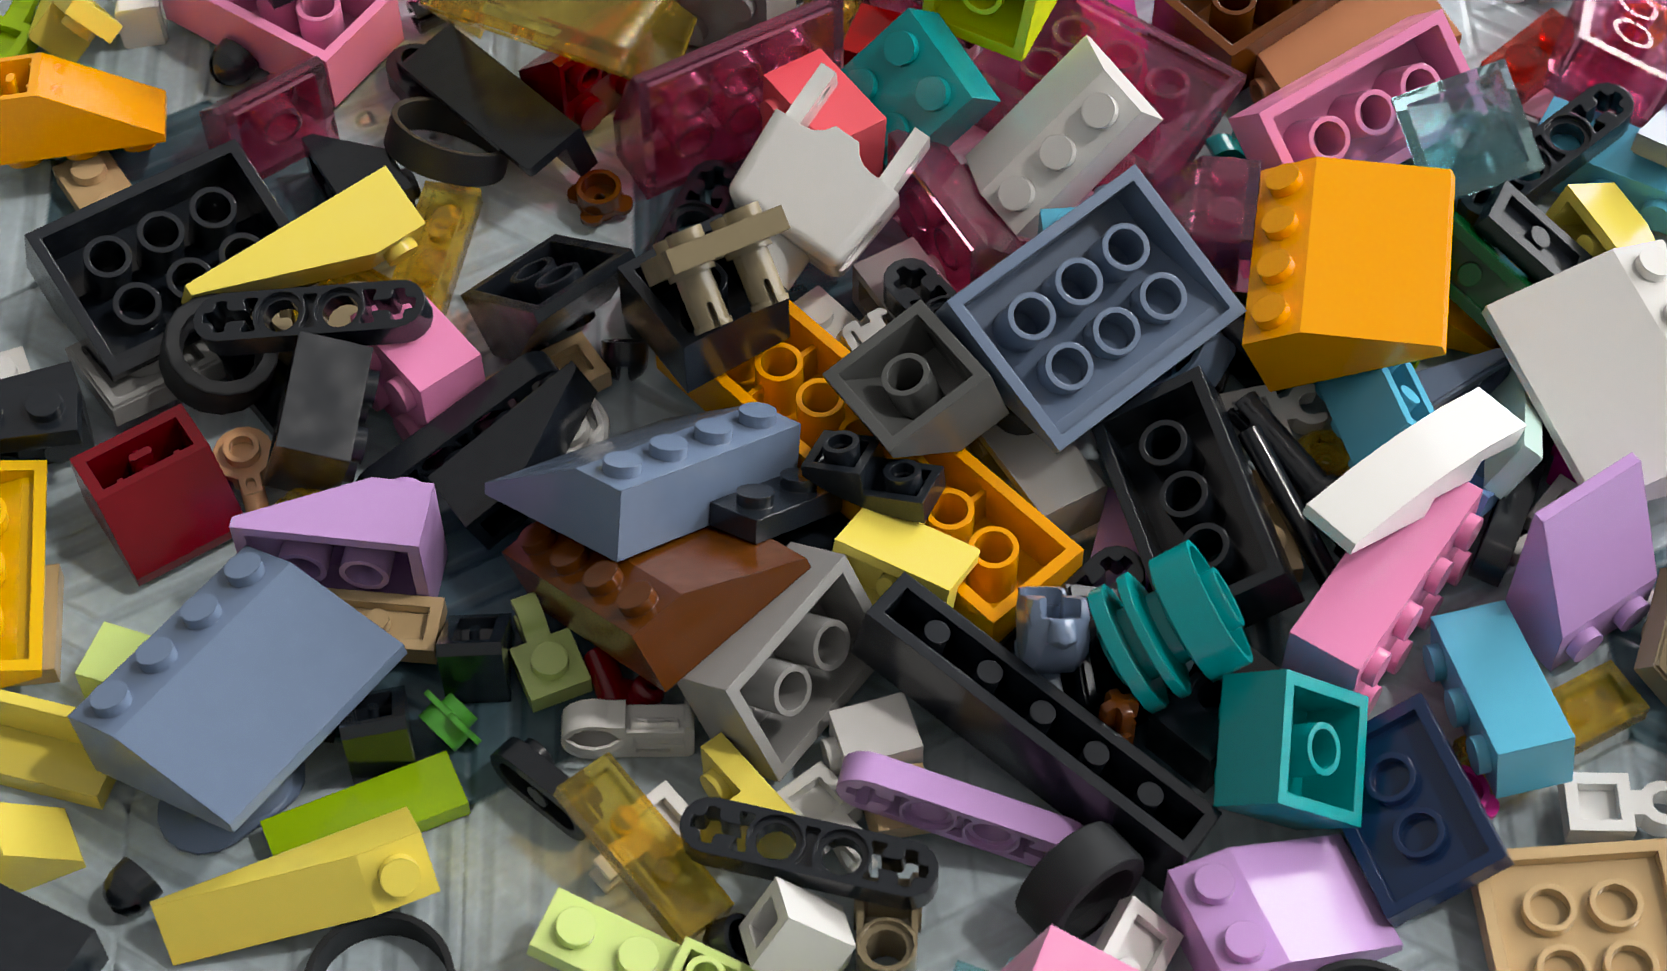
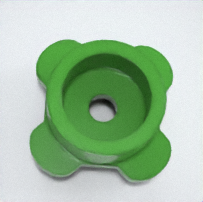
M429 689L423 693L431 703L420 713L419 717L455 752L468 738L477 745L482 742L470 729L478 718L451 692L442 701Z

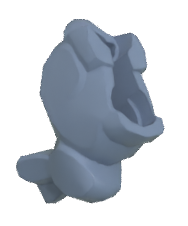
M1018 587L1016 602L1017 639L1014 642L1015 656L1061 691H1063L1060 678L1061 673L1074 672L1084 662L1089 652L1090 613L1087 598L1066 595L1065 588Z

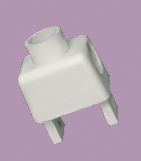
M822 62L787 112L784 113L775 109L729 186V193L736 209L756 201L759 202L762 212L782 205L791 229L772 237L773 244L767 247L782 284L787 291L790 290L808 263H811L831 277L844 275L900 208L898 192L930 148V137L915 127L884 172L877 178L863 165L859 155L860 143L837 126L826 130H812L808 128L838 85L836 72Z

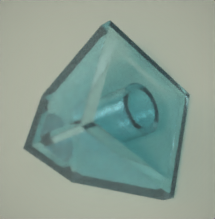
M1505 59L1391 98L1414 165L1452 169L1455 175L1454 200L1495 187L1506 180L1512 181L1545 168Z

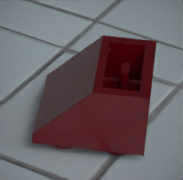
M637 2L600 13L519 70L520 79L577 124L583 133L586 130L594 129L603 118L625 102L637 98L650 85L644 8Z
M182 403L69 459L85 503L139 587L232 539L229 529L232 516L243 514L209 443Z

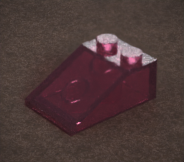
M1573 0L1549 59L1544 88L1552 91L1556 97L1572 101L1586 89L1597 83L1608 82L1618 84L1632 95L1635 103L1630 124L1642 128L1667 104V0ZM1611 109L1608 110V111H1610V112L1616 114L1615 111H1613V110H1611Z

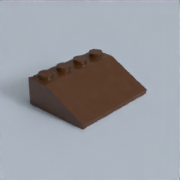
M536 521L528 525L520 533L518 539L502 551L503 556L527 594L531 592L536 593L545 613L664 692L673 687L811 568L807 558L773 539L753 544L712 526L704 527L616 562Z

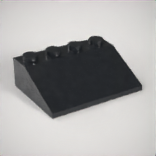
M235 138L24 234L26 264L29 272L57 316L109 378L115 382L159 360L165 327L176 309L183 305L181 301L186 284L290 222ZM315 282V283H311V284H307V285H302V286H298V287H310V286H313V285H315V284H317V283H319V282ZM215 328V330H216L217 332L223 329V328ZM196 330L189 334L184 342V348L201 340Z

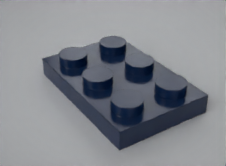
M1421 692L1367 721L1361 828H1342L1387 920L1395 928L1514 865V862L1428 701Z

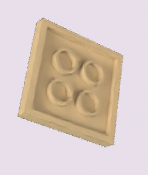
M1667 838L1507 848L1514 865L1471 887L1489 971H1667Z

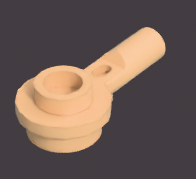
M249 426L237 427L225 432L217 440L213 449V453L226 479L233 482L235 489L240 490L245 512L269 506L265 486H262L271 440L260 429Z

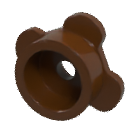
M590 170L567 190L568 201L571 204L577 205L581 212L580 221L589 227H597L603 221L610 220L615 215H627L633 209L632 197L623 194L619 177L609 170Z

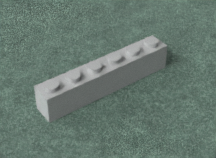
M914 237L852 265V301L864 317L874 309H885L888 313L883 318V321L887 325L895 319L894 315L884 304L883 276L887 267L903 258H916L931 265L949 284L944 268L938 258L933 254L927 255ZM903 284L899 287V290L907 288V286ZM920 286L913 290L920 296ZM995 424L965 447L968 452L1069 537L1100 522L1102 510L1104 509L1105 493L1108 490L1107 480L1100 466L1094 460L1090 459L1087 461L1074 445V441L1056 454L1035 433L1017 436L1006 433Z

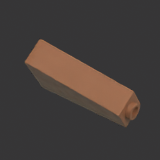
M1341 0L1258 53L1254 79L1250 81L1249 85L1253 104L1257 103L1409 16L1442 9L1459 46L1462 34L1437 0Z

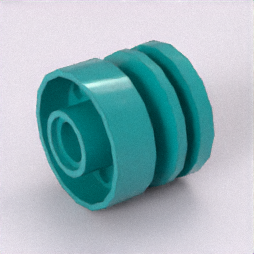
M1189 539L1149 560L1150 575L1155 589L1151 593H1148L1143 585L1127 571L1116 579L1121 600L1106 584L1091 590L1087 594L1089 608L1097 627V636L1108 661L1120 680L1130 688L1136 699L1151 714L1167 707L1169 704L1164 681L1172 692L1181 699L1191 694L1192 686L1186 666L1187 662L1193 660L1199 670L1212 682L1223 678V675L1231 674L1247 666L1254 659L1250 644L1242 627L1245 624L1243 616L1230 589L1217 569L1214 567L1210 568L1200 551Z

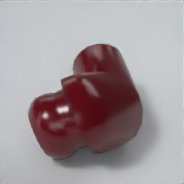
M593 648L584 655L583 661L591 676L592 686L597 699L626 700V705H661L660 703L665 696L663 690L640 675L634 680L623 677L617 660L600 648Z

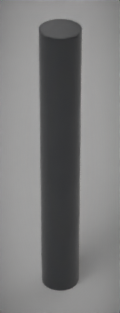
M1260 424L1254 425L1241 432L1238 438L1317 584L1321 588L1336 567V564L1314 523L1302 514L1305 507Z

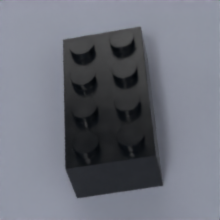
M1200 366L1192 368L1130 398L1091 428L1153 591L1155 589L1150 575L1149 560L1189 539L1200 551L1210 568H1216L1224 579L1243 616L1245 623L1242 626L1243 629L1305 601L1222 398Z

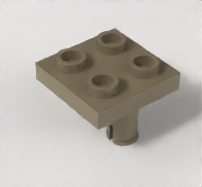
M756 201L709 222L712 229L711 233L705 235L701 224H697L653 244L656 256L640 264L649 287L667 280L670 285L676 283L695 329L693 330L695 336L733 321L732 316H729L711 268L716 267L714 261L724 257L726 262L733 260L751 304L750 309L752 313L790 298L788 292L784 289L767 247L773 244L772 237L791 229L782 205L762 212L759 202Z

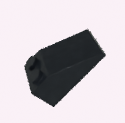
M554 234L461 294V297L492 354L514 361L527 352L541 351L549 347L548 341L562 331L576 330L591 322L596 316L594 310L611 300L619 288L617 267L636 257L631 248Z

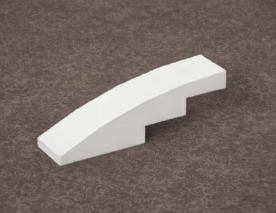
M1478 387L1440 407L1397 434L1307 503L1302 514L1346 552L1352 554L1425 517L1436 497L1470 481L1481 461L1515 445L1527 425Z

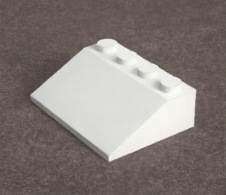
M1664 240L1611 249L1486 305L1482 311L1483 317L1578 486L1632 452L1641 460L1646 500L1666 497L1667 245Z

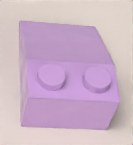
M1631 452L1545 506L1533 516L1505 601L1532 654L1550 672L1569 659H1572L1574 662L1584 660L1598 648L1604 636L1616 628L1623 632L1633 628L1646 616L1650 609V604L1647 601L1657 579L1642 464L1635 454Z
M370 477L232 516L229 525L237 553L247 545L293 563L326 588L438 597L448 550L434 483L421 482L410 477H399L396 479Z
M1341 834L1228 847L1167 871L1161 909L1168 923L1184 935L1180 946L1193 971H1317L1323 966L1340 960L1369 959L1376 961L1402 951V941L1393 925L1387 920L1373 890Z

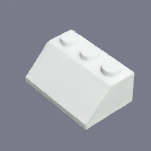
M1085 35L965 158L979 193L1016 236L1034 238L1038 235L1040 209L1075 207L1163 118L1089 36Z

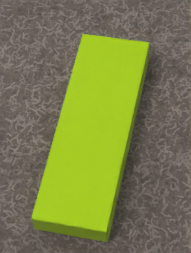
M443 751L261 820L260 823L272 856L406 806L421 833L469 815L471 811L447 751Z

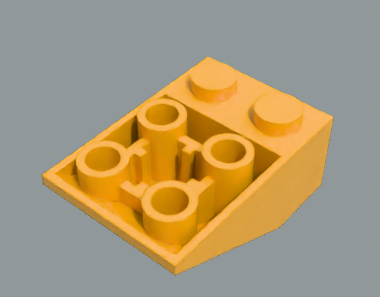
M43 52L0 58V166L9 164L11 168L24 169L38 165L43 159L66 156L69 160L79 161L95 157L100 151L120 148L127 152L149 150L155 147L157 143L166 142L168 100L166 90Z

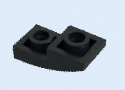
M823 430L801 465L803 477L841 499L880 514L924 524L946 487L944 466L919 463L911 459L897 460L885 458L884 447L874 436L855 434L847 430Z

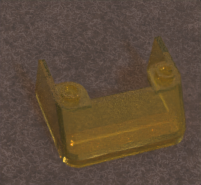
M420 0L418 4L472 37L481 39L485 30L624 77L656 99L668 102L698 19L674 0Z

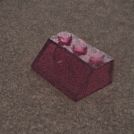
M896 129L888 133L887 166L910 135L909 132ZM930 140L929 150L898 192L900 208L892 217L908 238H915L927 255L933 254L938 258L944 268L947 281L958 293L1026 244L1027 241L1020 242L1014 232L979 193L969 166L965 163L961 165L946 145Z

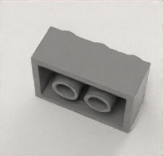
M790 542L786 547L807 558L811 568L677 682L709 738L712 739L722 732L762 777L780 782L829 725V711L843 708L875 671L850 652L864 616L873 605L846 555Z

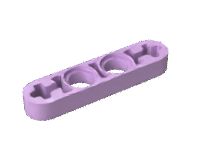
M870 751L851 752L844 757L836 786V793L839 798L856 808L1035 867L1066 836L1083 827L1082 824L1069 817Z

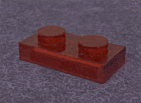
M1551 8L1484 59L1480 64L1477 78L1520 108L1590 53L1595 37Z

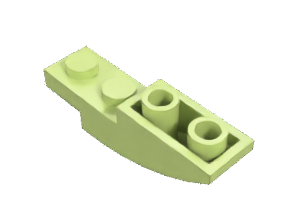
M558 887L526 953L560 971H756L751 969L749 965L688 936L685 937L682 945L677 944Z

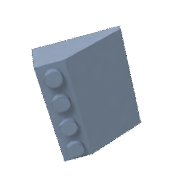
M1134 164L947 300L935 315L991 375L1004 404L1057 454L1247 310L1137 165Z
M749 402L736 407L665 418L485 482V495L619 562L709 526L711 501L735 493L737 488L742 485L759 484L780 476L781 471L798 467L801 423L777 413L776 408L772 405L761 402Z
M245 545L67 717L97 771L235 833L406 656L407 651L403 643L293 563Z

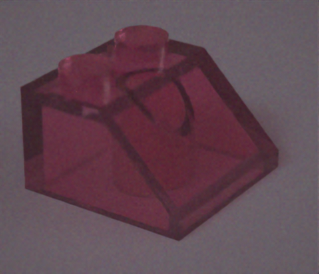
M318 56L296 61L199 111L209 150L236 138L262 180L305 158L302 137L309 134H317L340 139L324 63Z
M1201 156L1153 188L1231 291L1248 293L1261 160Z

